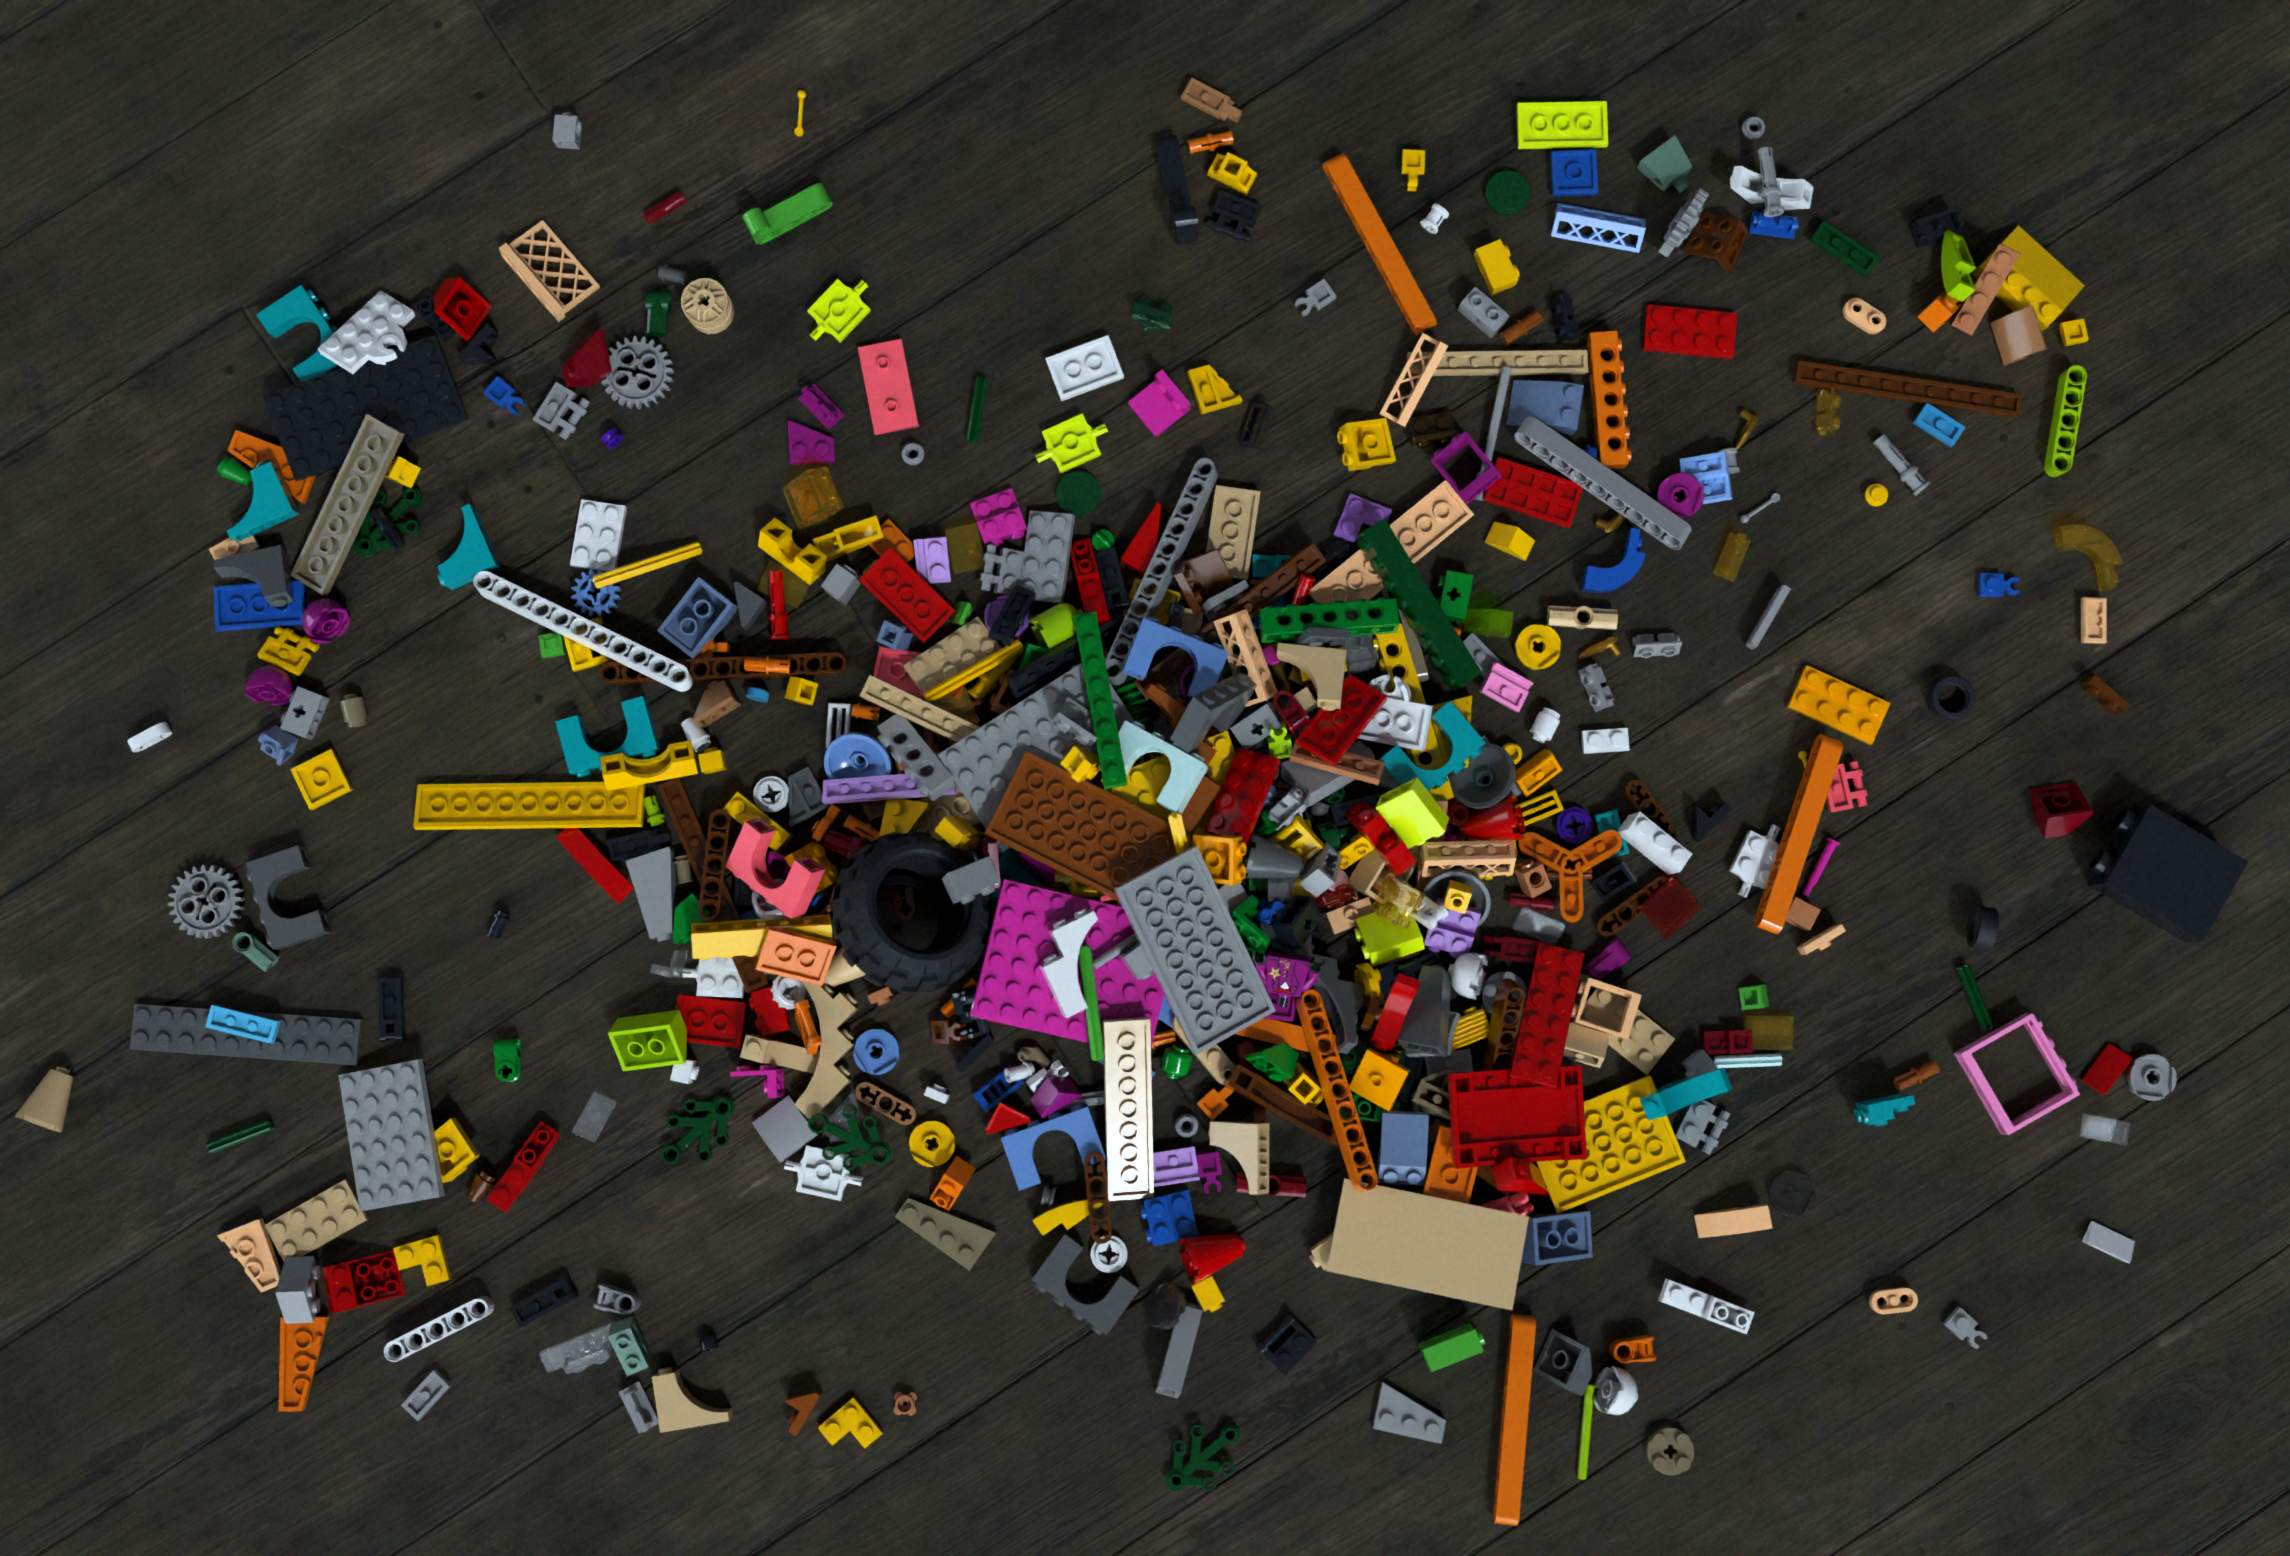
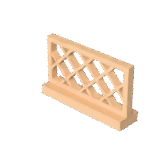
M543 220L509 245L505 243L499 247L502 258L558 322L565 318V313L600 288L599 284ZM544 229L548 234L547 241L534 240L535 234ZM521 244H530L529 254H521L515 248ZM534 245L546 246L545 256L533 255ZM550 247L560 248L562 250L561 258L549 257ZM532 260L544 261L543 271L533 270L531 267ZM548 261L560 262V271H547ZM564 263L574 264L576 266L575 274L563 273ZM546 276L559 277L558 287L547 286L545 283ZM562 278L575 279L574 289L561 288ZM578 279L588 280L592 286L586 290L577 289ZM560 292L573 294L572 301L564 305L560 301Z

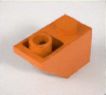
M1944 290L1918 318L1934 333L1965 301L1962 302L1948 296Z
M956 1156L938 1183L930 1200L949 1212L976 1168Z

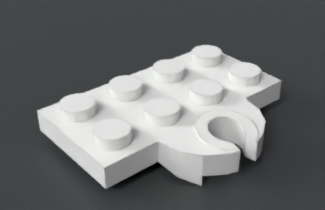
M380 290L330 336L318 350L321 355L352 374L368 360L376 364L386 365V362L397 358L395 351L387 349L388 346L397 345L400 351H405L408 342L402 328L415 317V313L409 307Z
M1382 675L1373 679L1369 686L1385 694L1387 701L1358 736V739L1425 751L1433 706L1411 702L1410 688L1398 676L1394 678L1395 690L1392 693H1389L1386 689L1390 675Z

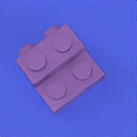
M1437 897L1435 903L1443 906L1444 899ZM1468 906L1465 914L1446 909L1448 916L1443 920L1440 919L1437 922V926L1432 930L1426 929L1424 945H1427V948L1433 952H1439L1440 949L1448 951L1449 955L1454 958L1469 953L1481 916L1480 909Z

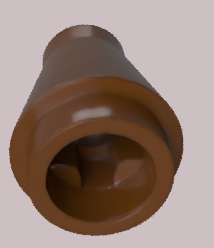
M482 1167L481 1170H478L466 1195L467 1198L472 1202L478 1203L497 1183V1174L487 1167Z

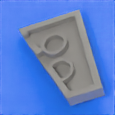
M1382 1381L1373 1429L1442 1444L1446 1420Z

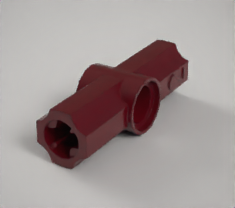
M829 828L824 836L822 846L850 859L860 848L869 842L854 836H847Z
M1237 1172L1236 1192L1249 1193L1245 1172ZM1269 1174V1179L1277 1180L1278 1185L1275 1190L1269 1191L1267 1195L1305 1197L1307 1177Z

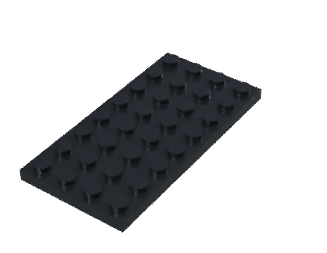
M435 335L407 344L404 352L400 351L399 348L393 349L397 358L386 362V365L376 364L368 360L354 374L344 368H340L262 396L295 481L299 482L342 466L366 414L372 415L404 433L405 435L400 445L469 421Z

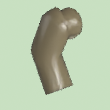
M1024 1046L1017 1053V1057L1021 1062L1036 1061L1042 1069L1052 1063L1037 1046Z

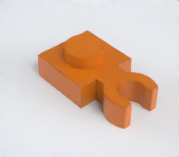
M831 804L825 817L821 821L818 820L811 831L814 833L813 839L823 843L826 832L829 828H832L833 822L838 817L841 809Z

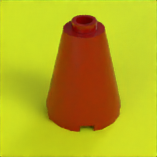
M1507 796L1494 806L1480 809L1464 817L1462 823L1459 824L1462 837L1465 836L1467 840L1525 839V836L1521 835V833L1525 832L1521 807L1516 808L1514 803L1518 801L1516 796Z
M1237 1234L1184 1237L1179 1240V1246L1184 1245L1185 1251L1180 1253L1188 1277H1194L1191 1281L1192 1283L1202 1281L1243 1256V1251L1246 1250L1244 1239L1238 1237Z

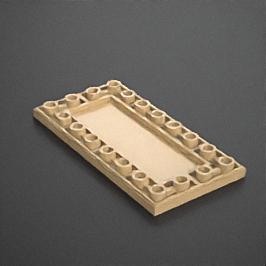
M1344 1178L1327 1271L1513 1310L1529 1216L1376 1185L1372 1190L1358 1192L1353 1189L1350 1179ZM1361 1182L1363 1186H1368V1183Z

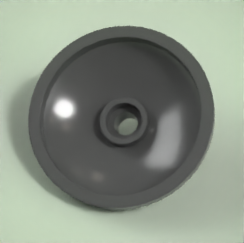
M1485 743L1482 746L1484 751L1475 759L1471 756L1469 757L1467 768L1461 769L1457 774L1454 771L1449 774L1453 795L1463 805L1474 809L1488 808L1502 801L1511 791L1516 777L1515 764L1508 752L1498 745ZM1487 779H1490V782L1488 784H1485V781Z
M1447 870L1435 875L1428 881L1422 894L1433 902H1436L1437 897L1444 899L1450 880L1471 885L1472 895L1468 906L1481 910L1477 927L1487 918L1491 907L1490 893L1485 883L1476 875L1463 870Z

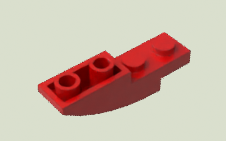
M1086 538L1071 543L1070 553L1085 613L1096 611L1098 623L1108 621L1110 617L1091 540Z
M540 1122L486 1200L507 1213L518 1196L522 1195L534 1178L560 1134L543 1122Z

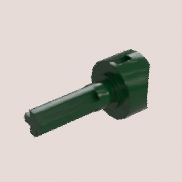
M1332 820L1316 825L1319 830L1317 837L1323 844L1327 842L1336 851L1340 850V840L1352 838L1359 832L1353 824L1337 828Z

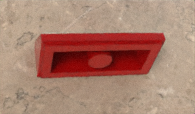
M2107 1044L2081 1080L2098 1094L2105 1095L2131 1062L2132 1058L2113 1045Z

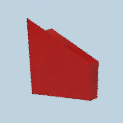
M1001 1101L985 1130L986 1135L1032 1121V1118L1012 1105Z

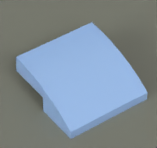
M1725 451L1680 459L1681 472L1692 474L1702 482L1705 493L1703 504L1732 500L1731 482Z

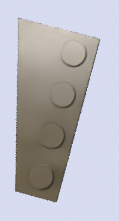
M910 1197L895 1216V1218L969 1271L997 1233Z

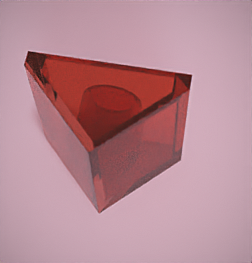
M1672 877L1638 907L1665 941L1672 937L1700 911L1697 900Z

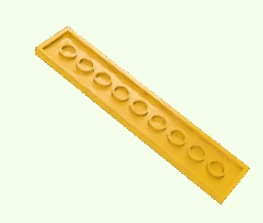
M605 782L418 784L413 827L415 830L643 827L646 784L607 791Z

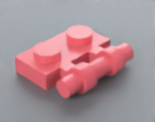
M1858 761L1849 762L1850 772L1845 771L1844 763L1837 765L1826 798L1829 813L1854 808L1852 799L1856 798L1858 807L1867 806L1866 796L1868 794L1867 789L1864 790L1861 778L1863 771L1859 769ZM1847 779H1852L1855 792H1850Z

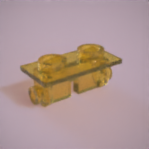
M1832 387L1831 393H1829V390H1820L1817 395V411H1825V414L1817 415L1816 431H1818L1819 436H1826L1827 432H1830L1833 437H1836V430H1840V417L1837 416V408L1841 407V395L1837 394L1834 387Z
M1729 533L1713 574L1732 582L1735 581L1751 542L1746 539L1747 535L1743 533H1738V535Z

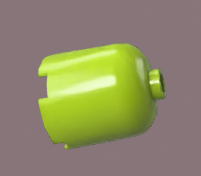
M1061 603L1029 619V622L1034 624L1031 629L1039 645H1045L1052 651L1076 637L1074 615L1082 614L1083 611L1081 609L1076 610L1069 603Z

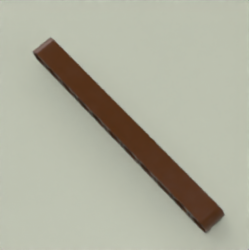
M837 652L672 659L687 668L693 682L715 681L718 679L722 681L723 679L790 678V676H838L846 673L849 667L848 660ZM767 656H770V659H790V661H797L798 664L797 668L794 671H790L789 674L775 672L766 674V672L757 671L742 672V666L747 657L767 658ZM838 658L842 659V667L833 669L832 662ZM819 660V668L817 670H810L809 665L811 661ZM619 662L605 663L599 670L600 678L610 685L660 683L640 672L637 677L630 678L631 668ZM729 664V671L726 674H720L719 669L721 665ZM700 665H706V673L698 675L697 668ZM615 668L616 676L613 679H608V671ZM685 675L678 676L676 681L683 680Z

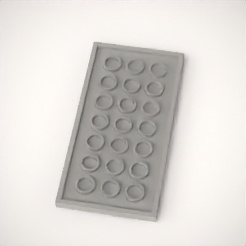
M1082 663L937 755L953 776L955 784L985 830L1025 751L1069 772L1060 763L1073 746L1079 745V743L1073 739L1075 736L1070 732L1063 733L1054 726L1056 723L1052 720L1067 697L1090 711ZM1109 683L1119 732L1125 720L1133 723L1134 720ZM1096 741L1091 746L1088 744L1084 746L1091 753L1098 755Z
M1197 846L1181 852L1114 888L1193 1054L1197 1055L1276 1011Z

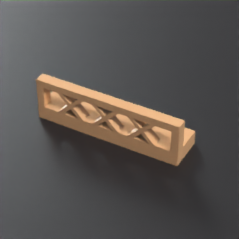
M1422 333L1379 414L1405 427L1448 345ZM1424 339L1436 345L1433 352L1426 356H1422L1420 349ZM1418 352L1420 358L1414 359ZM1429 358L1425 365L1423 359ZM1421 360L1423 367L1421 374L1412 377L1409 367L1413 362ZM1406 373H1408L1409 378L1404 379ZM1418 378V380L1416 381V383H1415V385H1414L1413 379ZM1410 380L1411 393L1401 397L1398 389L1400 384ZM1397 392L1398 398L1393 399L1394 395ZM1406 398H1407V400H1406V402H1405V404H1404V406H1403L1402 399H1406ZM1399 401L1401 411L1396 418L1387 413L1386 410L1390 403Z
M1247 609L1213 621L1224 650L1229 652L1227 660L1233 675L1240 672L1239 669L1242 664L1247 667L1248 676L1251 681L1257 685L1255 691L1258 698L1249 699L1245 707L1274 697L1278 692ZM1230 621L1233 629L1231 635L1225 632L1222 623ZM1233 643L1240 648L1239 656L1233 654Z
M1513 840L1425 842L1421 845L1423 858L1421 877H1434L1447 870H1463L1476 876L1512 875L1516 862ZM1500 864H1508V867L1497 866H1499ZM1455 865H1461L1459 868H1452ZM1477 865H1484L1483 867L1475 868ZM1428 866H1439L1435 869H1428Z

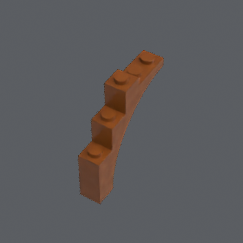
M1158 683L1147 685L1143 693L1157 704L1175 731L1187 709L1185 707L1186 703L1176 696L1172 698L1167 695V690ZM1204 738L1199 747L1187 754L1191 756L1192 753L1201 756L1205 759L1203 763L1208 766L1217 751L1212 748L1214 744ZM1208 773L1203 776L1182 813L1185 831L1188 833L1192 832L1221 788L1216 784L1218 780Z

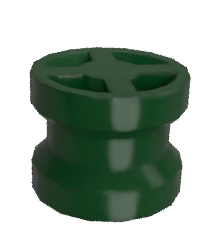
M1344 787L1323 798V801L1329 805L1339 803L1345 795Z

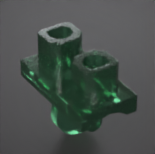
M1144 296L1141 297L1138 303H1134L1131 320L1138 322L1137 325L1145 327L1144 334L1148 335L1151 329L1155 331L1161 329L1169 332L1173 318L1171 305L1164 303L1161 304L1159 309L1152 307L1153 301Z

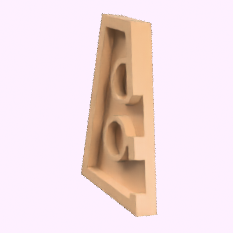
M263 1218L217 1235L229 1247L232 1256L240 1261L245 1268L244 1271L260 1292L277 1287L282 1272L269 1234L264 1226Z

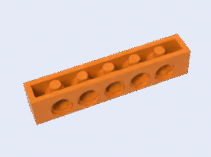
M1617 331L1590 332L1586 339L1597 461L1609 469H1622L1631 461V449L1627 448L1626 439H1629V427L1625 426V417H1627L1628 410L1627 404H1623L1626 386L1625 382H1621L1624 363L1619 358V351L1622 350V340L1618 338ZM1607 352L1611 356V360L1606 361L1602 359L1601 353ZM1603 374H1609L1613 378V382H1605L1602 377ZM1611 396L1614 399L1615 404H1607L1604 400V397ZM1606 419H1614L1616 421L1617 426L1610 427L1607 424ZM1608 441H1616L1618 443V449L1610 448L1608 445Z

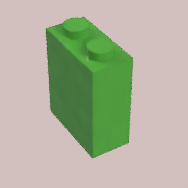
M1469 1323L1420 1342L1418 1345L1427 1367L1433 1372L1484 1352L1482 1345L1485 1344L1481 1331Z

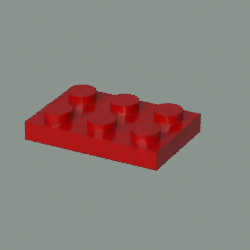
M678 995L676 1010H680L687 1028V1042L742 1048L747 1003Z

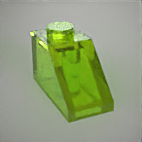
M1467 609L1462 632L1508 638L1511 635L1514 612L1497 609Z

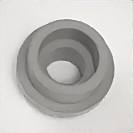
M1749 117L1742 125V132L1749 139H1758L1765 131V124L1758 117ZM1749 127H1756V132L1751 131Z
M908 443L902 449V458L909 465H917L924 458V450L918 443ZM911 451L917 452L915 458L909 456Z
M1183 1114L1176 1120L1175 1128L1179 1135L1191 1137L1198 1130V1122L1194 1116ZM1185 1121L1191 1123V1128L1188 1130L1182 1127Z

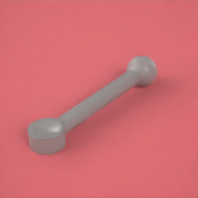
M1778 493L1772 494L1770 499L1747 515H1742L1740 521L1747 523L1749 518L1772 502H1778L1780 495Z

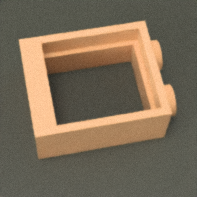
M1584 978V982L1580 981L1576 992L1579 998L1577 1004L1574 1003L1571 1022L1621 1039H1629L1642 995L1592 978ZM1591 986L1627 998L1617 1030L1581 1018Z

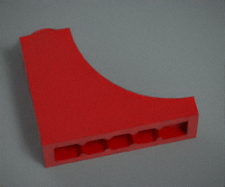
M1398 973L1386 994L1380 1018L1375 1024L1369 1043L1374 1044L1376 1049L1391 1051L1394 1047L1405 1016L1421 981Z

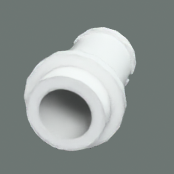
M1023 1062L1022 1065L1004 1070V1077L1008 1083L1024 1078L1028 1080L1035 1075L1033 1064Z

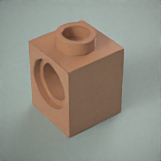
M1528 859L1521 862L1520 866L1514 869L1522 893L1534 898L1552 888L1542 863L1534 859ZM1534 873V877L1530 880L1531 874Z
M1793 897L1785 921L1804 931L1811 930L1820 909L1797 897Z

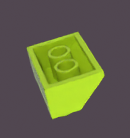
M680 1010L618 1018L608 1031L609 1038L623 1071L685 1064L687 1028Z

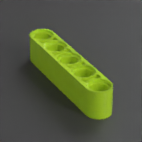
M2079 365L2071 366L2065 370L2058 380L2044 464L2045 472L2051 477H2058L2069 471L2072 467L2087 379L2086 370ZM2070 373L2076 377V382L2070 379ZM2066 395L2072 398V404L2066 401ZM2062 417L2068 419L2069 426L2062 422ZM2058 439H2062L2065 442V448L2059 445ZM2055 460L2061 463V470L2055 466Z

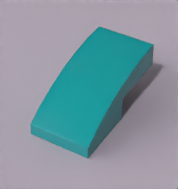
M1251 555L1250 578L1264 579L1292 556Z

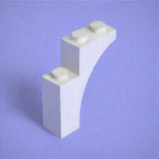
M1086 908L1073 914L1074 918L1068 921L1061 919L1052 924L1054 928L1048 931L1060 956L1057 957L1056 954L1051 955L1043 960L1044 964L1039 966L1062 1015L1066 1018L1088 1008L1078 983L1077 962L1083 939L1098 918L1094 911H1087Z

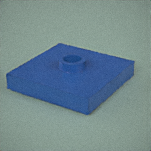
M1596 149L1551 151L1553 197L1598 195Z

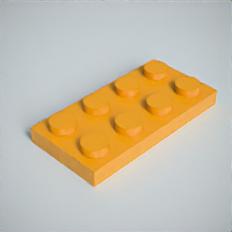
M1806 665L1787 708L1872 745L1891 703Z

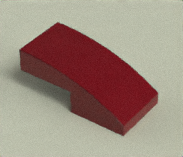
M1752 1029L1701 1031L1702 1047L1707 1055L1753 1053Z

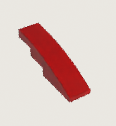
M564 828L556 836L558 841L618 904L634 889L631 882L611 862L610 858L605 856L580 828Z

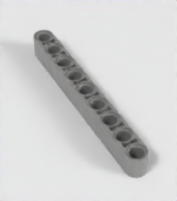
M1528 416L1524 419L1514 435L1515 440L1520 445L1669 548L1674 550L1681 549L1692 530L1686 521L1537 418Z

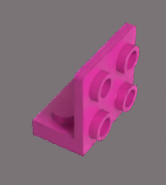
M1163 370L1155 374L1154 382L1128 402V405L1155 437L1190 411L1191 407L1190 402Z
M769 1064L760 1065L759 1069L755 1070L754 1065L737 1066L736 1071L730 1072V1076L767 1075V1079H764V1093H768V1098L785 1096L784 1068L777 1069V1065Z

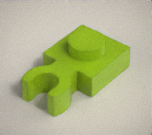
M1281 722L1282 727L1280 730H1274L1273 725L1269 724L1271 737L1267 738L1270 756L1277 757L1279 760L1290 758L1292 751L1290 734H1287L1284 722Z

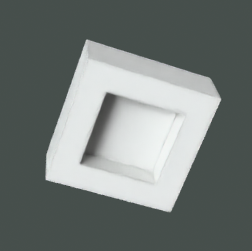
M934 1084L933 1087L927 1086L924 1093L925 1096L944 1104L947 1103L950 1094L946 1093L947 1088L938 1084Z

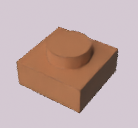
M885 987L868 995V999L871 1004L877 1003L878 1006L890 1002L889 997L893 996L894 993L892 988Z

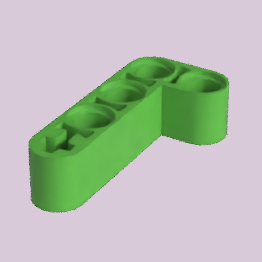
M818 183L764 212L760 208H753L747 211L742 218L756 244L761 245L832 207L833 202L824 185Z

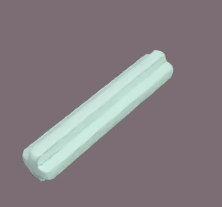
M1780 1053L1713 1056V1062L1718 1068L1781 1066L1782 1055Z

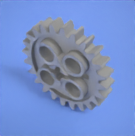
M1700 188L1693 199L1689 198L1684 207L1679 209L1668 226L1669 229L1663 238L1665 241L1659 249V253L1668 257L1675 246L1678 248L1684 238L1688 237L1700 219L1699 216L1704 209L1702 205L1709 196V193Z
M636 336L633 337V342L625 338L624 345L617 341L618 349L609 348L612 352V355L609 356L612 373L601 382L604 386H608L605 391L607 394H612L611 398L614 401L619 399L618 403L621 406L627 402L629 409H632L635 404L641 410L642 403L650 408V401L658 404L656 397L665 398L662 391H670L671 389L666 384L674 382L668 376L674 373L672 368H668L673 364L670 359H667L669 354L667 351L662 352L663 347L661 345L656 346V342L653 339L648 343L644 336L641 342H639ZM627 356H634L630 364H624ZM655 360L654 367L647 369V362ZM618 368H625L629 371H618ZM640 369L643 374L637 373L635 377L632 372H638ZM647 375H656V378H651ZM623 377H628V383L624 386H620V380ZM649 381L650 387L647 390H641V385Z
M202 865L200 869L194 866L192 869L193 873L184 871L186 878L177 877L180 885H172L176 893L168 895L174 898L173 902L168 903L169 906H174V910L169 914L177 915L173 922L182 923L179 929H188L187 935L195 934L196 938H202L204 935L207 939H211L212 934L215 937H220L221 931L224 933L229 932L227 925L236 926V923L233 921L234 918L241 919L237 911L244 910V907L239 905V902L245 900V898L239 897V894L244 889L236 888L240 881L232 880L234 874H226L225 868L218 870V866L211 865L209 869L208 865ZM201 881H204L205 889L200 892L198 886ZM224 891L225 899L220 902L219 893ZM190 902H193L195 908L193 912L190 913L188 910V905ZM211 911L215 914L213 922L208 920V915Z

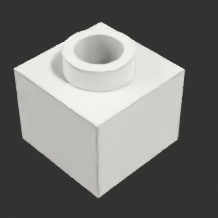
M686 1058L685 1064L673 1065L670 1080L691 1084L698 1077L699 1066H696L697 1061Z

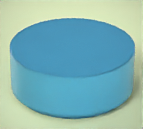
M749 687L746 693L747 698L759 702H768L770 695L768 691L756 687Z

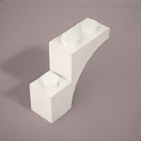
M1734 166L1733 175L1730 178V188L1750 204L1764 203V199L1761 198L1763 190L1761 174L1753 172L1744 166ZM1776 178L1777 186L1782 191L1780 200L1784 210L1810 208L1813 186L1805 179Z

